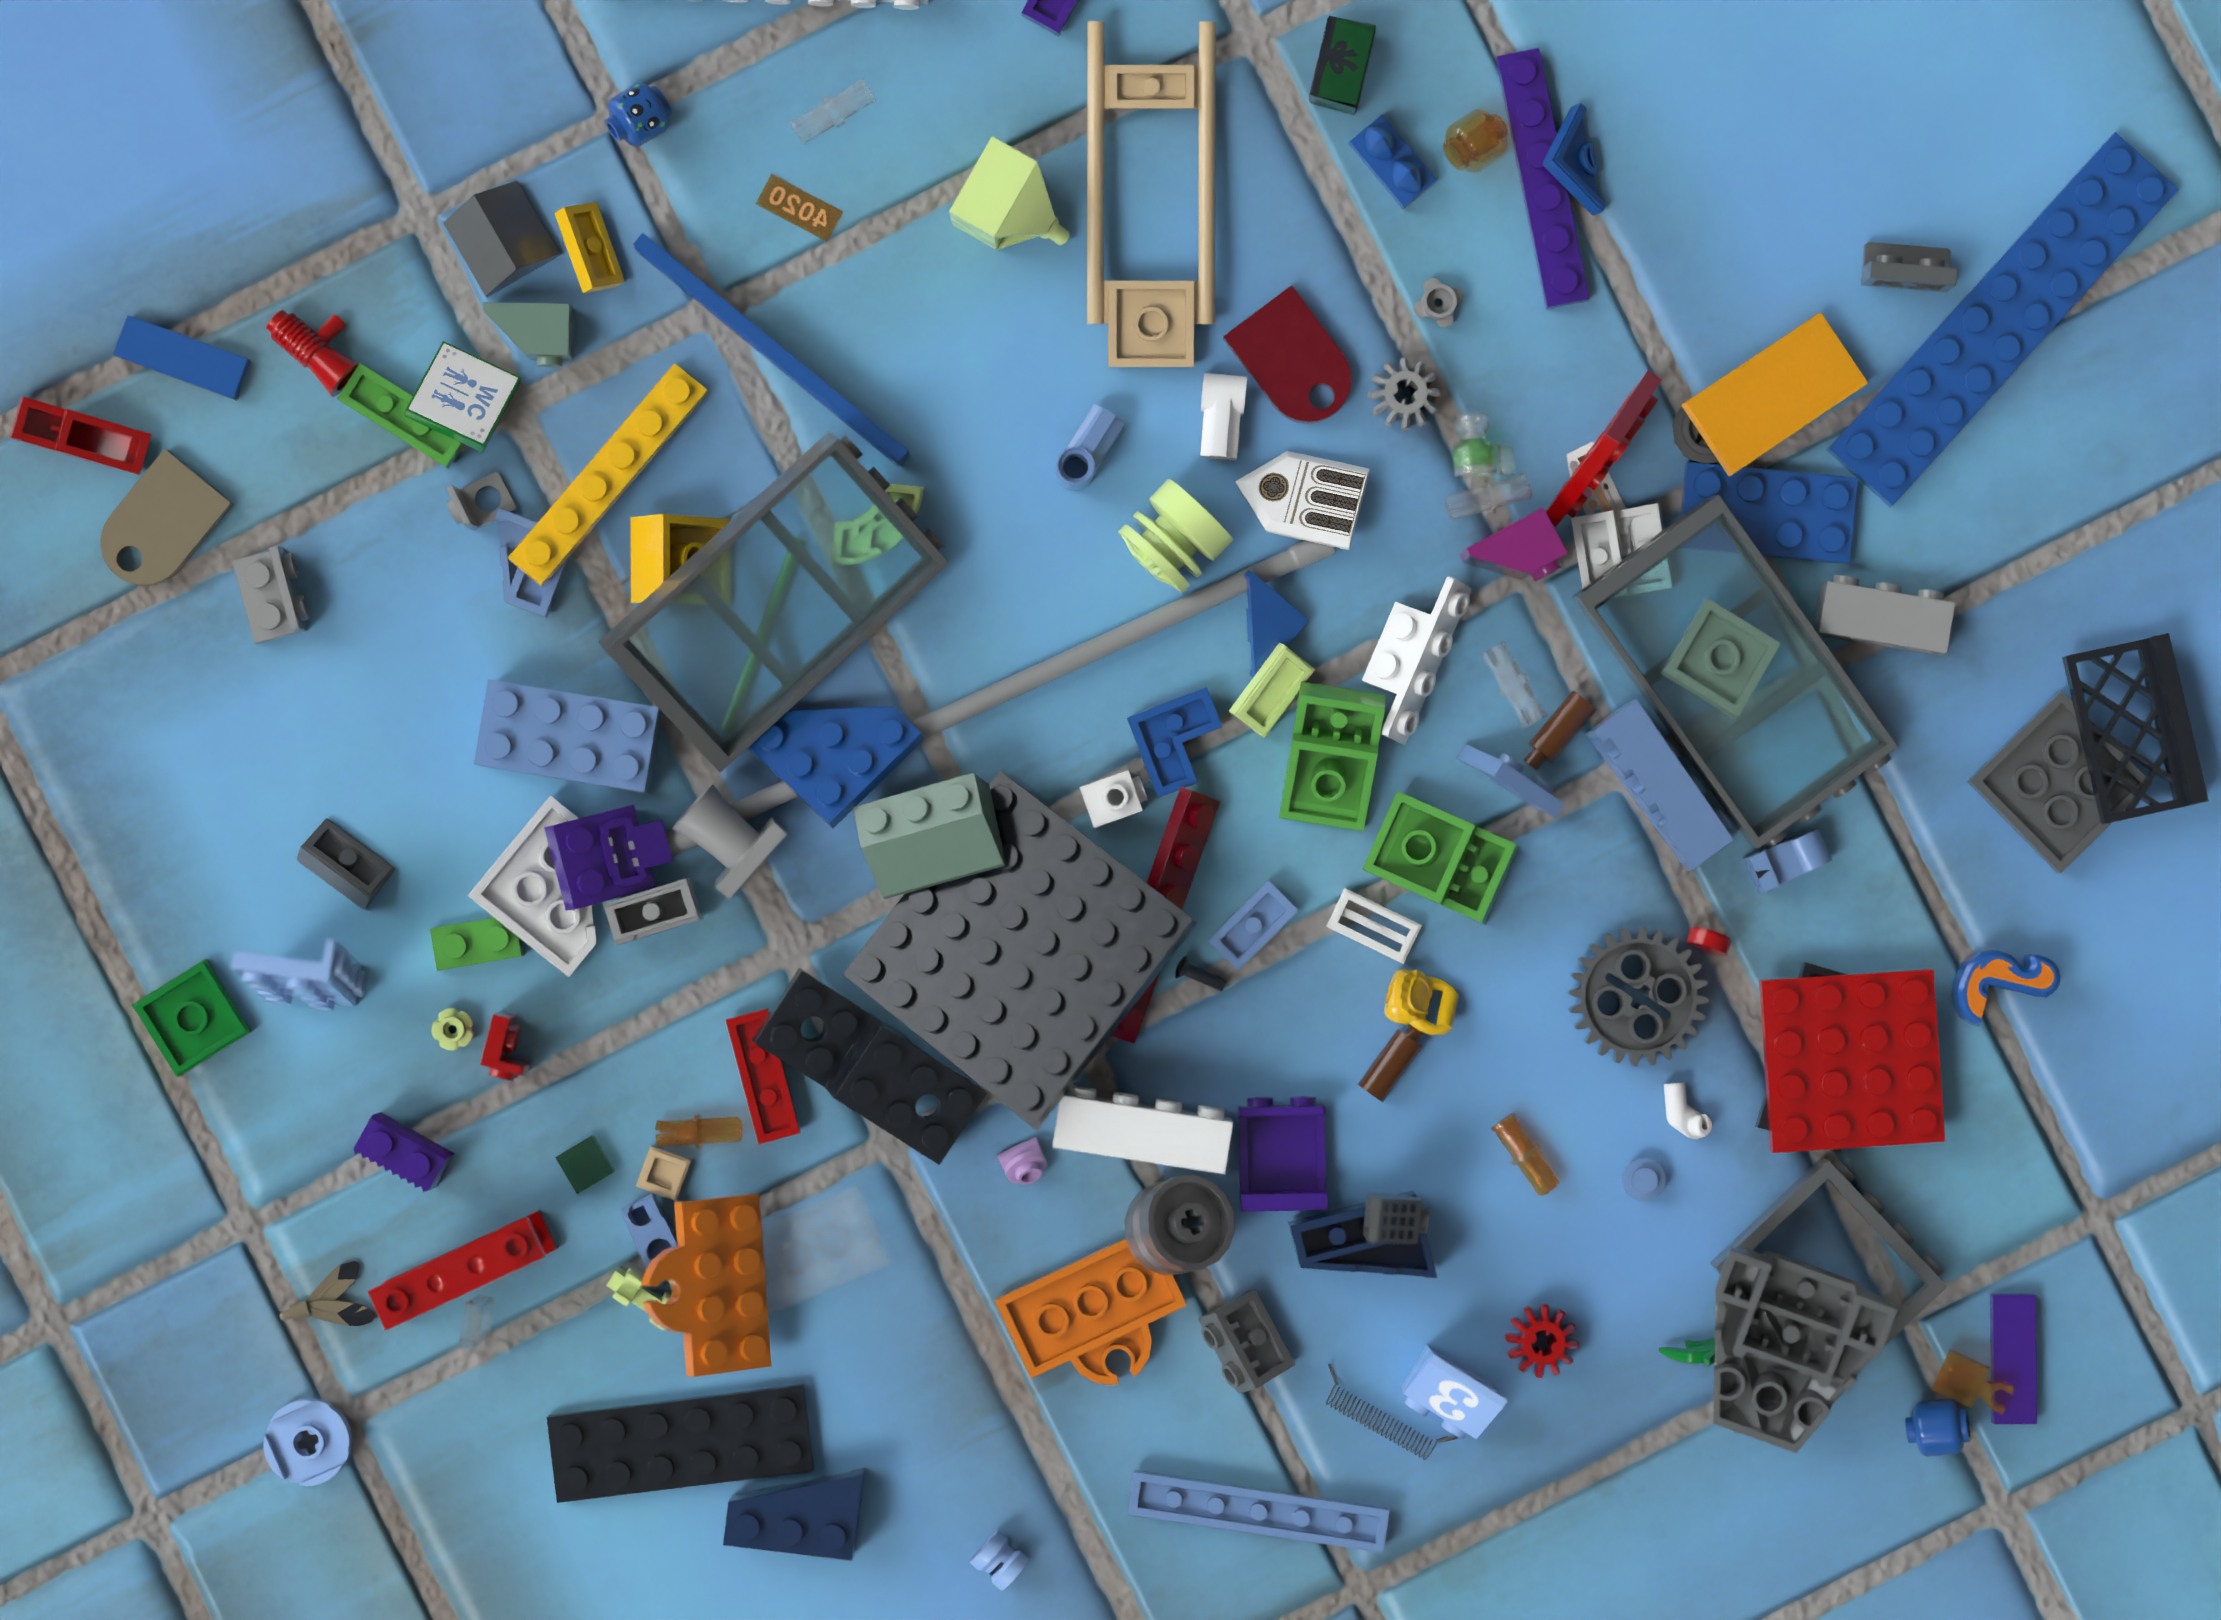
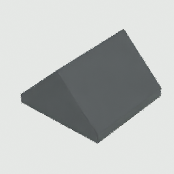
M517 180L474 194L443 222L486 298L560 256L559 251Z

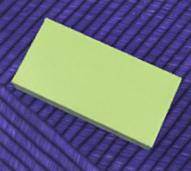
M1279 642L1230 708L1229 712L1258 735L1265 738L1298 694L1301 681L1307 682L1315 669L1287 646Z

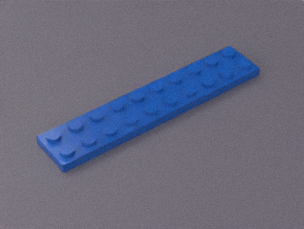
M2116 132L2113 133L1828 447L1827 451L1889 507L1893 506L2179 189Z

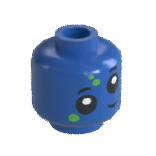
M637 83L609 100L608 113L610 117L605 119V123L616 141L619 142L624 139L631 146L639 147L668 129V117L672 115V111L665 96L656 86L649 87L644 83Z

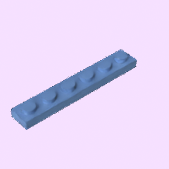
M1134 1470L1127 1515L1383 1553L1390 1510L1387 1507Z

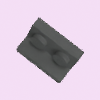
M1867 242L1864 245L1861 285L1947 292L1956 286L1957 268L1950 267L1951 251L1948 248Z
M1256 1289L1249 1290L1217 1310L1205 1313L1198 1318L1202 1326L1201 1333L1204 1341L1211 1349L1215 1350L1223 1365L1222 1374L1225 1380L1238 1393L1257 1389L1296 1365Z

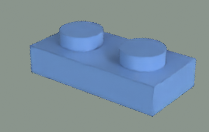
M1268 880L1207 941L1239 971L1299 910Z

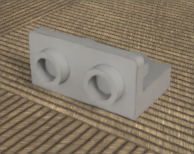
M274 546L270 547L269 551L232 561L255 644L307 631L305 620L310 619V613L304 595H297L293 579L299 578V572L292 553L286 554L285 548Z

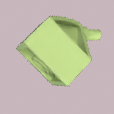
M992 136L949 211L952 225L995 250L1036 237L1050 238L1058 245L1065 244L1070 234L1068 230L1059 225V220L1054 215L1038 162Z

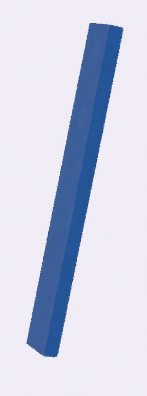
M642 232L633 243L634 249L639 255L896 466L903 465L910 456L906 448Z

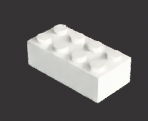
M1072 1085L1070 1093L1067 1092L1059 1102L1053 1147L1225 1174L1233 1121L1230 1117H1224L1225 1111L1223 1108L1198 1105V1111L1191 1112L1181 1110L1182 1104L1179 1101L1156 1098L1155 1106L1139 1103V1095L1113 1092L1112 1099L1096 1097L1095 1088Z

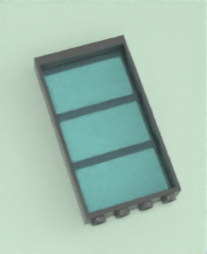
M830 431L827 432L599 641L608 655L720 773L949 564L940 553L945 548L943 543L930 529L922 533L913 521L918 515L902 498H899L896 502L893 501L885 492L891 485L875 467L867 471L857 459L863 453L846 435L839 440Z
M1719 495L1707 497L1572 596L1749 845L1760 848L1764 845L1768 849L1779 843L1787 836L1785 831L1787 827L1797 820L1800 823H1804L1816 816L1822 810L1819 805L1831 795L1838 798L1849 792L1857 784L1854 778L1867 769L1872 773L1883 767L1891 760L1889 753L1898 747ZM1707 598L1781 643L1740 716L1735 719L1661 674L1701 603Z

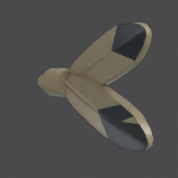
M348 1261L340 1264L315 1288L308 1300L289 1305L290 1310L281 1312L279 1315L280 1319L287 1320L293 1318L295 1322L312 1316L316 1319L348 1326H361L372 1322L375 1314L367 1306L356 1302L336 1300L355 1281L359 1271V1263Z

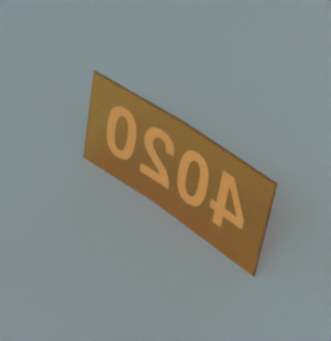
M773 174L770 175L756 202L760 207L825 241H828L843 211Z

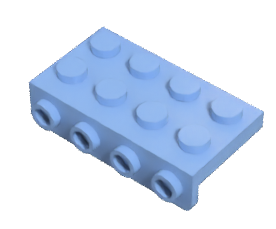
M327 938L322 963L234 951L231 969L243 978L242 982L250 984V989L257 990L259 996L266 997V1002L291 1005L292 999H298L307 1002L309 1008L325 1011H334L335 1004L355 1007L357 996L363 997L367 981V972L361 971V963L337 939Z

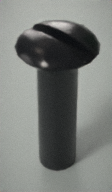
M1187 956L1181 958L1175 970L1176 979L1186 976L1221 992L1227 980L1191 965Z

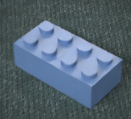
M488 679L474 765L650 793L663 712L655 706Z

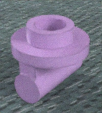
M1037 1137L997 1154L1007 1179L1012 1183L1022 1185L1034 1183L1047 1168V1161L1042 1154L1043 1151Z

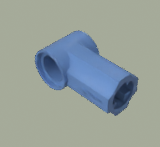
M1094 404L1067 448L1058 457L1056 476L1059 483L1064 488L1072 491L1086 488L1092 482L1095 472L1123 430L1125 423L1110 411ZM1071 459H1080L1086 464L1088 471L1083 477L1073 479L1065 474L1063 470L1064 464Z

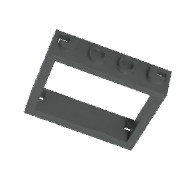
M1820 1158L1710 1264L1721 1274L1730 1247L1753 1250L1828 1180L1925 1283L1898 1309L1887 1337L1886 1345L1948 1287L1939 1278L1944 1271L1928 1254L1921 1258L1910 1247L1914 1239L1899 1223L1896 1222L1892 1226L1887 1223L1880 1215L1885 1210L1884 1207L1868 1191L1861 1195L1850 1182L1855 1179L1854 1175L1838 1159L1832 1164L1829 1160Z

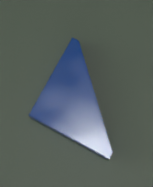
M1582 103L1570 107L1542 165L1594 216L1602 213L1606 204L1597 193L1594 176L1598 174L1593 144L1592 141L1587 142L1583 117L1587 109Z
M1248 570L1244 574V578L1247 580L1248 596L1246 615L1248 642L1251 648L1252 669L1250 670V676L1254 677L1279 642L1288 647L1309 620L1255 573Z

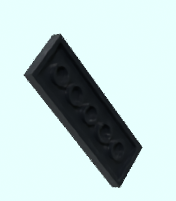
M804 1384L555 1414L546 1417L557 1503L812 1472L814 1470Z

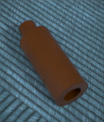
M1572 691L1528 743L1533 749L1524 759V762L1535 771L1546 760L1553 763L1596 712V709L1582 696Z
M1411 1025L1407 1027L1404 1033L1397 1029L1358 1085L1383 1103L1423 1048L1418 1044V1041L1424 1033Z

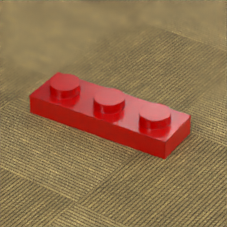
M769 1008L726 1019L758 1144L801 1133L783 1061L752 1041V1038L769 1014Z

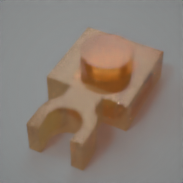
M1950 1349L1932 1390L1970 1408L1973 1407L1976 1398L1979 1397L1985 1400L1990 1409L2004 1414L2006 1406L1997 1403L1993 1399V1393L1997 1390H2004L2009 1394H2013L2015 1386L2004 1381L1991 1382L1985 1379L1990 1369L1989 1366Z

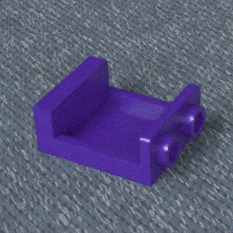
M1315 1096L1290 1097V1105H1273V1097L1247 1098V1106H1238L1241 1212L1328 1210L1325 1156L1326 1106L1324 1104H1316Z

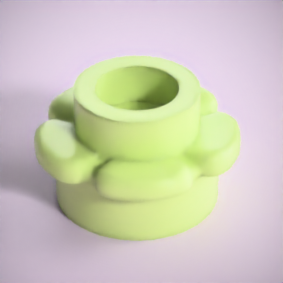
M454 1008L445 1009L439 1013L438 1020L432 1024V1036L439 1041L440 1047L445 1050L454 1051L459 1046L465 1047L472 1041L474 1036L472 1031L473 1020L465 1011L457 1012ZM451 1025H454L457 1028V1031L454 1034L450 1033L449 1027Z

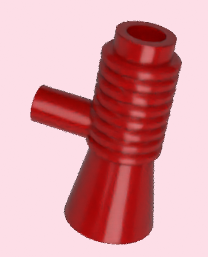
M284 310L276 313L267 324L266 329L271 333V339L287 353L289 352V355L293 356L304 368L308 367L331 397H335L342 392L359 365L327 346L346 327L342 319L335 314L317 332H314L307 324L305 325V322L296 317L294 313L288 314Z

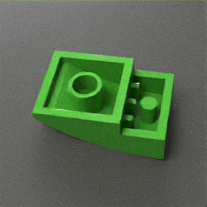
M1301 681L1279 818L1364 831L1385 713V694Z
M1397 791L1362 870L1485 925L1520 847L1516 843L1481 829L1470 822Z

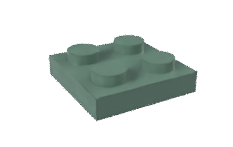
M1707 598L1701 603L1661 674L1735 719L1740 716L1781 643Z

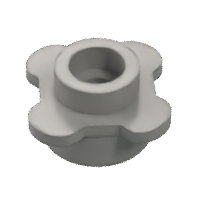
M1430 278L1423 285L1425 292L1421 300L1415 303L1414 312L1419 318L1428 317L1435 320L1439 327H1449L1454 321L1452 314L1456 306L1463 301V293L1459 288H1451L1448 285L1441 284L1437 278ZM1441 299L1443 305L1437 307L1435 305V300Z

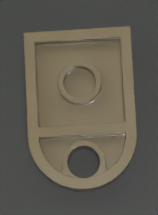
M164 449L106 520L100 540L101 552L105 563L116 576L126 582L140 586L162 584L173 578L183 568L234 504L171 452ZM136 547L142 554V563L137 570L128 572L122 567L121 556L126 549Z

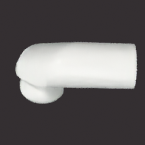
M1685 1082L1664 1084L1668 1123L1687 1138L1699 1139L1706 1137L1712 1130V1121L1706 1114H1701L1687 1105Z

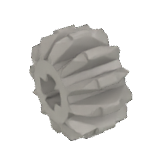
M1402 357L1399 362V372L1396 371L1390 362H1386L1383 365L1384 372L1389 379L1379 374L1373 375L1371 381L1383 390L1369 391L1368 399L1373 401L1382 400L1383 403L1377 405L1372 410L1374 416H1379L1387 410L1390 414L1385 420L1384 425L1390 428L1394 424L1396 417L1401 418V430L1403 432L1408 431L1411 416L1419 427H1423L1426 424V419L1421 410L1431 415L1436 414L1438 407L1426 399L1440 398L1441 390L1437 388L1427 389V386L1437 379V375L1433 372L1422 378L1419 374L1424 369V362L1419 361L1413 371H1408V358ZM1404 384V389L1410 386L1414 390L1411 404L1405 405L1404 399L1401 403L1395 399L1398 385Z

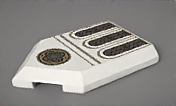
M1286 451L1238 479L1235 483L1247 499L1266 532L1350 550L1370 469Z

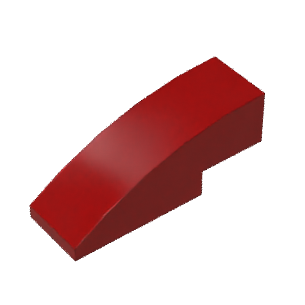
M21 397L9 438L140 475L152 434L70 409Z

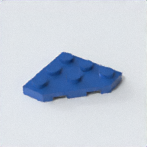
M893 706L787 711L752 743L748 749L833 829L853 810V807L857 806L925 738Z

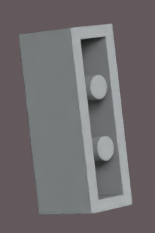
M1834 575L1833 582L1827 581L1820 584L1813 628L1819 636L1940 656L1947 654L1955 602L1944 601V593L1937 591L1918 590V595L1914 596L1902 594V586L1877 582L1875 589L1860 587L1859 579Z

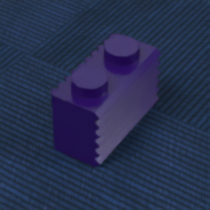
M382 1112L371 1116L353 1148L355 1154L361 1153L362 1159L368 1157L370 1163L376 1161L377 1167L384 1166L385 1171H392V1175L399 1174L400 1180L406 1178L408 1184L414 1182L415 1188L422 1187L423 1192L438 1186L455 1155L452 1151Z

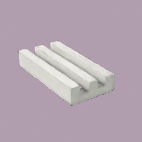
M1344 888L1325 927L1404 964L1422 925ZM1348 900L1410 929L1407 937L1345 908ZM1341 915L1402 944L1400 951H1395L1339 924L1338 921Z

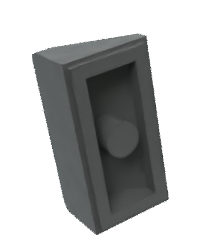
M328 818L304 842L297 856L299 863L362 909H366L395 870L392 865Z

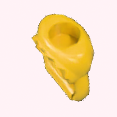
M1399 969L1392 976L1386 996L1384 1014L1395 1023L1411 1025L1418 1031L1428 1035H1444L1452 1030L1459 994L1453 986L1443 979L1427 977L1425 973L1418 970ZM1432 990L1442 992L1436 1025L1426 1020L1429 1001L1433 994Z

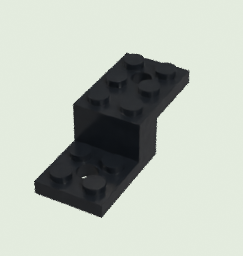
M801 968L797 970L752 1038L755 1044L825 1087L834 1099L938 1165L941 1164L987 1095L985 1090L916 1047L905 1035ZM809 1017H819L823 1021L822 1033L813 1039L803 1037L801 1034L802 1023ZM926 1094L935 1095L938 1100L935 1112L928 1116L917 1114L916 1103L918 1099Z

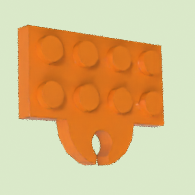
M751 1193L674 1202L677 1246L663 1250L650 1261L641 1284L657 1287L663 1280H667L672 1289L671 1297L664 1304L658 1300L642 1302L645 1311L658 1326L667 1331L683 1333L686 1376L699 1377L772 1367L760 1194Z
M1125 1238L994 1300L1031 1379L1071 1361L1079 1374L1094 1383L1106 1385L1119 1384L1117 1373L1111 1371L1105 1363L1109 1352L1115 1349L1126 1351L1131 1359L1129 1370L1135 1377L1141 1372L1150 1357L1152 1337L1148 1324L1187 1306L1174 1276L1161 1275L1146 1269L1132 1255Z

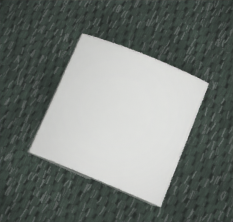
M1655 503L1571 518L1582 588L1665 529L1661 504ZM1669 556L1612 598L1674 588Z

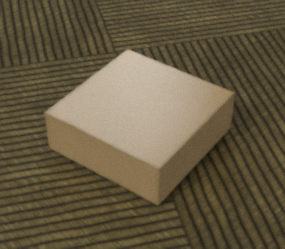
M651 1145L636 1187L677 1201L692 1159Z

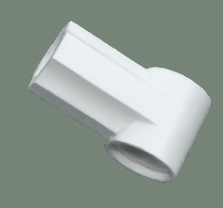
M1204 373L1201 411L1204 412L1200 457L1217 460L1237 459L1240 415H1244L1247 376Z

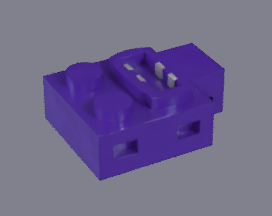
M634 805L544 827L566 911L656 888L650 867L673 861L662 820L639 825Z

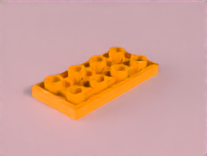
M1820 312L1681 406L1727 475L1731 476L1861 389L1868 382Z

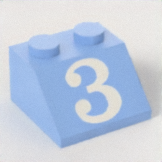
M1426 1345L1400 1387L1402 1393L1408 1396L1404 1402L1407 1406L1423 1416H1427L1429 1411L1437 1414L1444 1419L1441 1426L1460 1439H1463L1466 1433L1477 1439L1508 1401L1499 1389Z

